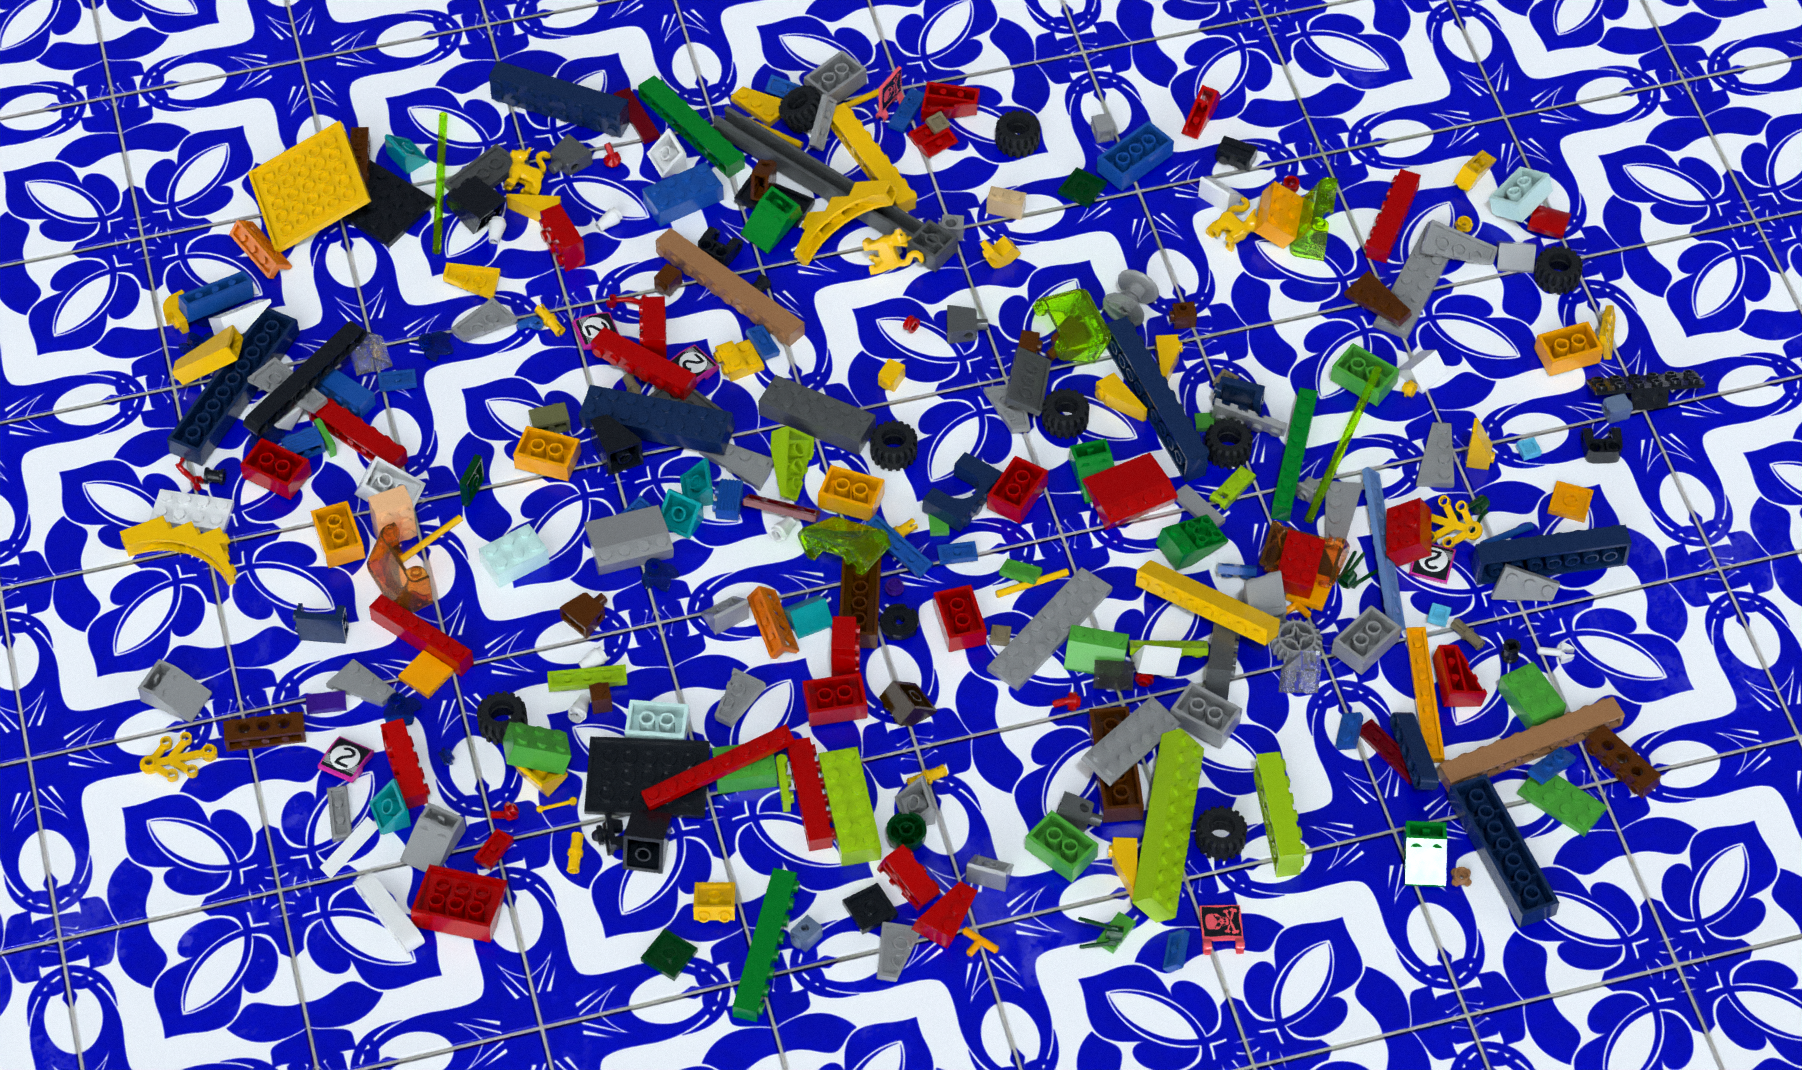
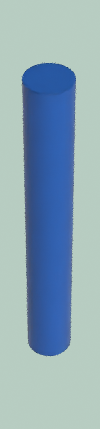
M1532 522L1482 540L1480 543L1506 540L1534 529V525Z

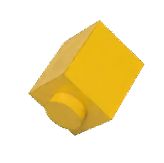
M889 358L878 373V385L886 390L895 392L905 378V365Z

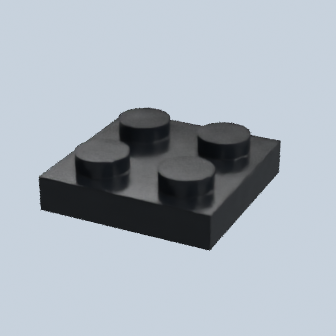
M879 883L873 884L842 900L843 906L862 935L881 926L882 922H889L898 917V912Z

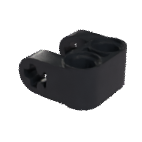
M710 226L698 241V247L725 267H728L740 253L743 241L733 237L727 245H724L717 241L720 236V230Z
M1610 427L1609 439H1594L1592 428H1582L1581 444L1585 460L1592 464L1618 462L1623 448L1621 428Z

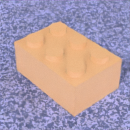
M405 485L368 497L373 532L381 548L392 546L395 543L417 536L413 504Z

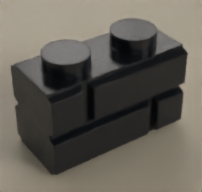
M1224 135L1216 151V160L1222 164L1235 166L1239 170L1250 171L1257 158L1258 147Z

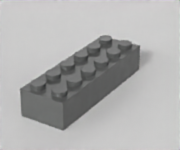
M775 375L758 401L759 415L856 455L861 453L870 439L873 429L876 428L875 414L778 375Z

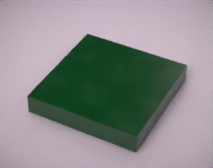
M1076 167L1058 189V194L1089 209L1106 188L1107 181Z
M477 454L474 455L459 482L462 505L466 507L470 506L485 479L482 457Z
M664 928L641 956V962L675 981L697 954L698 948Z

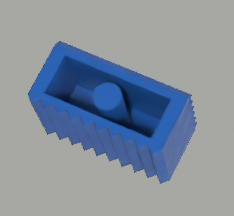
M316 426L306 427L301 432L288 434L281 439L283 448L307 459L326 451L324 440Z
M720 479V485L715 487L717 501L713 500L712 512H715L716 519L739 521L743 496L742 480Z

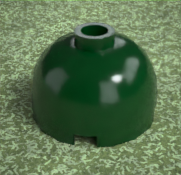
M914 812L895 814L887 823L886 834L889 844L894 849L904 844L912 852L916 851L923 845L926 839L927 828L925 820Z

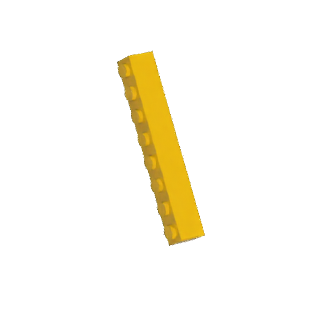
M845 103L837 105L830 125L831 130L870 181L891 180L899 191L893 203L894 206L904 212L915 209L916 192L910 189L906 179L900 176L897 167L890 163L889 157L886 154H883L879 144L875 143L872 139L870 132L866 131L862 122L854 116L853 110L848 108Z
M1149 560L1137 569L1135 586L1266 646L1278 636L1280 619L1152 560Z

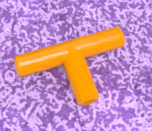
M1293 602L1286 606V615L1297 610L1305 618L1311 616V612L1299 602Z
M965 927L962 930V934L974 941L966 951L969 957H973L981 946L994 954L998 952L999 946L970 928Z

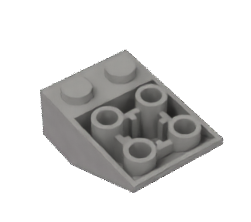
M1281 571L1269 572L1264 576L1245 581L1242 602L1280 619V623H1283L1286 619L1287 609Z
M161 659L157 660L138 687L141 702L190 723L193 722L212 695L209 689L181 669Z
M429 802L415 824L400 861L425 873L429 864L442 867L466 831L464 818Z

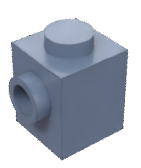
M1625 393L1604 398L1601 410L1608 424L1629 419L1633 405L1631 400H1628Z
M808 914L790 930L792 944L798 949L801 948L804 952H807L823 937L822 926Z

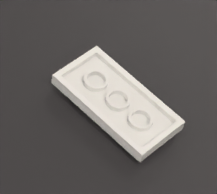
M160 489L149 520L164 516L166 522L170 521L172 527L192 521L194 527H198L202 532H208L220 527L224 534L235 503L234 500Z

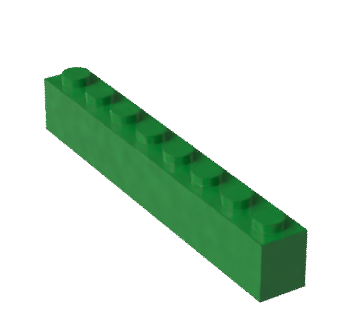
M654 75L638 85L639 98L728 179L745 168L744 154L738 151L729 140L727 141L718 130H715L707 120L700 117L696 110L689 107L685 100L679 98L674 90L669 89L663 80H659Z
M1299 387L1273 500L1272 519L1290 522L1297 484L1317 402L1318 391Z
M773 868L733 1003V1017L757 1022L759 1014L763 1015L765 1003L763 1000L764 997H768L770 992V985L768 983L770 979L773 980L774 962L779 961L780 950L778 948L780 944L783 945L785 932L783 931L785 927L789 926V910L794 909L795 898L793 896L794 893H798L800 881H797V872Z

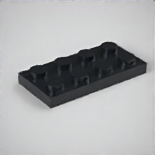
M750 175L735 195L734 202L754 210L759 201L750 199ZM776 183L775 188L796 202L801 208L803 215L793 225L798 228L807 213L814 206L815 199Z

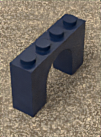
M964 452L955 462L954 476L973 486L977 492L968 498L959 499L951 497L933 487L923 498L922 511L926 514H931L960 532L971 523L975 514L978 515L981 512L983 505L987 502V495L1003 472Z

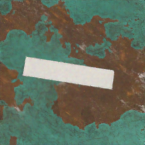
M367 816L320 866V869L331 879L378 829V826Z

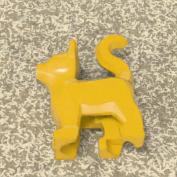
M531 147L527 150H512L510 152L512 165L509 169V178L505 180L503 188L511 191L516 183L520 182L524 184V188L520 190L519 194L539 195L541 182L546 173V165L542 158L550 159V153L546 151L537 153L536 163L540 167L538 169L525 164Z
M1245 197L1240 198L1243 203L1242 206H1231L1221 214L1218 220L1212 222L1206 228V234L1211 238L1219 237L1221 231H1224L1227 234L1225 237L1227 241L1225 248L1230 252L1234 251L1236 243L1244 240L1255 229L1257 220L1256 209L1252 210L1244 222L1234 214V212H1245L1250 208V201Z
M896 228L891 235H882L876 240L867 237L862 241L864 251L875 250L879 254V256L874 253L869 255V259L875 263V265L869 266L871 275L883 273L899 266H908L914 257H917L919 262L923 263L924 255L917 250H912L907 253L904 260L901 259L896 246L907 247V242L912 239V236H907L901 228Z

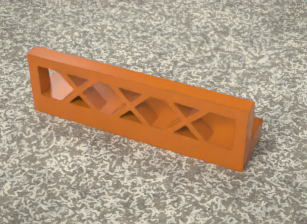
M236 221L229 235L268 279H274L279 269H291L292 264L281 252L274 251L272 242L253 221Z
M758 586L747 597L770 658L777 659L784 651L796 654L799 651V647L776 590Z

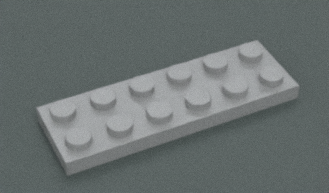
M1151 696L1086 752L1081 760L1105 783L1111 786L1160 743L1162 733L1175 730L1181 722Z

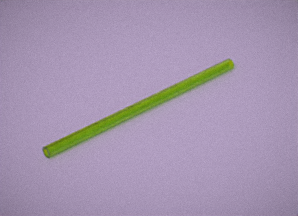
M445 112L439 113L432 246L434 254H440L442 249L448 114Z
M1378 365L1373 367L1305 515L1304 520L1307 523H1313L1383 369Z

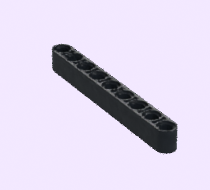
M352 321L346 323L245 417L243 427L259 437L262 436L365 340L367 330Z

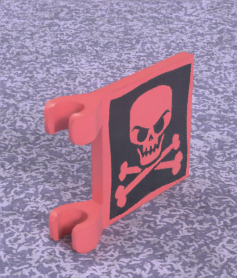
M900 66L879 87V111L875 117L877 119L882 117L883 122L889 118L886 108L891 102L897 99L899 101L898 104H901L904 99L901 92L902 67Z
M1240 905L1199 906L1203 954L1211 955V941H1235L1236 954H1244L1245 942Z

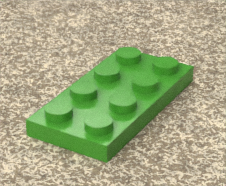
M1556 775L1543 785L1529 777L1517 793V795L1583 837L1588 834L1607 810L1605 804L1559 775Z

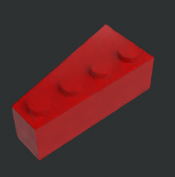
M401 718L380 724L384 749L407 809L427 804V795H430L429 786L423 782V779H425L422 767H418V754L416 751H413V740L411 735H408L404 719Z

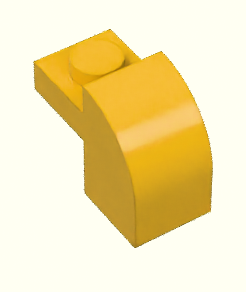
M1006 236L1001 237L994 245L987 240L980 243L984 249L982 251L983 256L993 268L1004 267L1021 254L1016 245Z
M180 290L170 295L164 301L163 312L167 326L173 324L175 329H179L182 334L189 332L187 319L179 310L178 296L184 294V291Z

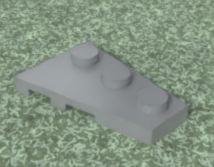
M492 297L451 327V331L460 340L467 342L512 325L518 320L515 315Z
M1505 564L1492 591L1491 599L1553 601L1560 582Z
M352 659L326 683V687L333 690L335 688L345 691L346 695L352 694L361 697V700L381 707L396 696L395 689L355 659Z
M882 922L876 979L897 982L920 936L919 933L911 930L913 926Z

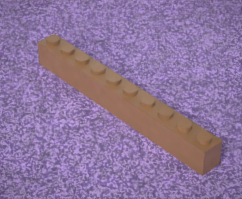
M669 228L655 240L656 252L659 256L666 258L673 266L680 268L687 276H691L700 285L708 288L712 294L719 296L726 304L736 308L740 314L750 318L753 323L763 324L767 332L775 336L781 343H785L790 347L805 334L803 321L672 228Z
M1614 697L1603 698L1590 706L1585 705L1577 711L1567 712L1562 717L1549 719L1539 726L1534 725L1521 733L1516 732L1503 740L1498 739L1488 746H1480L1475 751L1462 753L1452 760H1445L1439 764L1438 777L1449 793L1450 786L1484 774H1487L1490 778L1548 755L1560 746L1566 748L1587 739V736L1603 724L1610 730L1622 726L1625 714Z

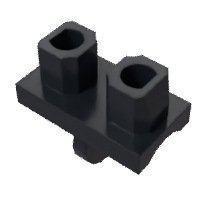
M605 814V822L602 823V826L597 825L596 830L591 833L592 839L598 841L599 845L605 844L607 856H612L615 850L623 849L624 836H615V833H622L623 822L621 819H612L611 814Z

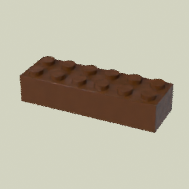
M843 539L839 616L856 617V625H860V648H877L882 540Z
M1129 706L1089 709L1088 725L1092 747L1130 715ZM1137 763L1111 786L1096 774L1103 823L1143 820L1144 803Z

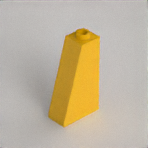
M234 325L227 327L176 360L172 370L173 376L182 385H185L237 361L244 339Z

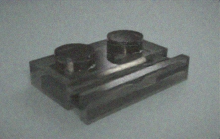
M1095 660L1093 689L1133 691L1134 662Z

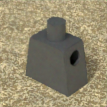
M567 134L551 150L552 163L548 165V169L552 174L561 170L567 176H571L593 164L592 152L570 134Z
M947 305V344L975 341L977 339V330H988V319H977V310L975 308Z
M1064 791L1056 811L1059 816L1081 832L1086 831L1088 824L1100 827L1103 815L1092 812L1094 807L1092 801Z

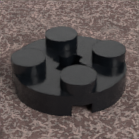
M905 604L890 605L880 616V628L887 639L891 641L908 639L917 633L919 626L918 614L913 608L912 610L907 608ZM900 619V621L904 623L896 624V620Z

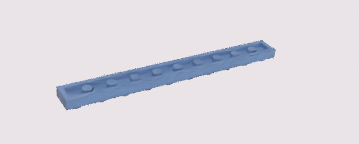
M1367 466L1362 469L1363 483L1376 552L1375 558L1378 564V575L1381 582V592L1384 600L1383 606L1386 616L1401 626L1400 632L1406 630L1396 567L1395 563L1386 555V508L1380 474Z

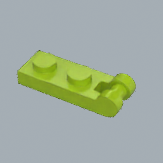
M1241 465L1210 495L1209 500L1213 503H1218L1224 510L1228 509L1256 480V474Z
M779 754L776 757V771L783 812H790L791 803H794L793 791H789L788 788L791 786L790 774L786 775L788 772V758L784 754Z

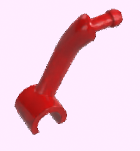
M611 294L609 296L610 300H606L608 308H615L617 302H629L636 305L643 304L642 297L639 300L634 297H616L615 294Z
M181 457L179 463L175 464L176 468L193 483L196 491L201 490L200 484H204L203 478L201 476L194 477L184 468L182 464L185 458Z

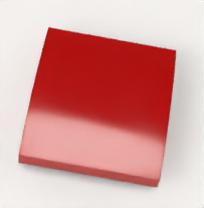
M926 123L908 132L907 135L912 143L928 158L958 143L957 138L949 127L934 135Z
M1539 205L1532 213L1527 230L1563 239L1571 213Z

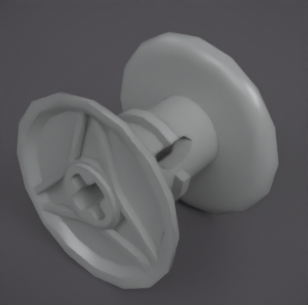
M1127 269L1121 271L1118 275V285L1122 292L1107 294L1103 299V307L1112 319L1117 320L1127 316L1130 322H1133L1135 326H1139L1144 321V312L1139 303L1148 304L1155 302L1159 297V290L1155 282L1146 274L1137 270Z

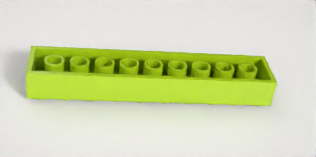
M1182 728L1165 732L1161 735L1132 903L1156 923L1176 918L1204 755V748Z

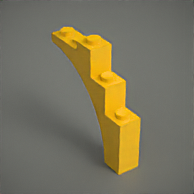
M891 180L855 182L849 196L831 197L825 211L807 213L801 225L805 231L794 252L795 257L803 266L809 265L820 246L837 229L867 211L892 206L899 191Z
M160 516L120 531L123 546L129 557L153 551L185 553L202 559L213 566L223 576L228 586L236 583L234 575H237L236 569L233 564L228 562L230 561L228 555L230 540L227 533L223 534L220 527L201 534L199 528H195L192 521L172 528L170 521L166 522L164 516Z

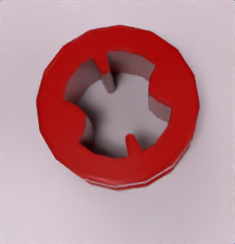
M1287 176L1284 178L1283 186L1296 193L1300 182L1295 176Z
M909 315L903 323V329L908 330L911 334L914 333L920 325V320L918 318L915 319L913 315Z

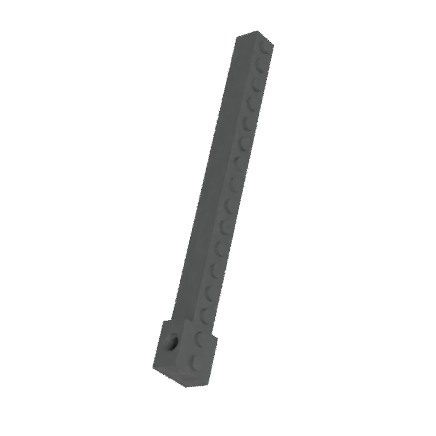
M729 106L724 108L725 120L718 115L714 117V129L718 130L726 140H729L757 159L775 161L777 163V171L827 201H830L831 197L849 196L855 184L853 180ZM894 205L873 209L856 217L884 235H891L896 228H901L907 236H912V239L907 242V253L912 250L921 252L924 255V262L920 264L934 272H937L958 251L957 235L930 219L923 223ZM917 257L913 258L915 261L919 262Z

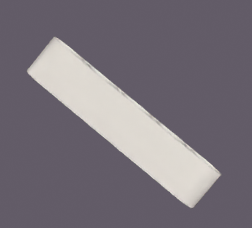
M371 871L353 882L357 893L406 954L425 943L420 931Z

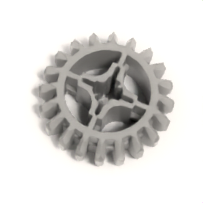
M1293 617L1290 621L1285 619L1279 625L1278 636L1270 642L1273 655H1277L1278 661L1283 659L1284 665L1289 662L1292 667L1294 664H1298L1301 667L1302 663L1308 666L1310 661L1314 662L1316 657L1320 655L1323 646L1320 630L1315 629V624L1309 625L1308 620L1303 622L1301 617L1298 621H1295Z

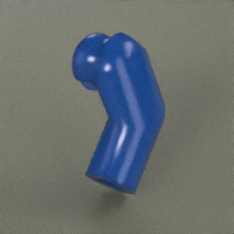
M530 316L517 321L516 325L518 330L527 327L540 330L543 328L544 323L540 318Z

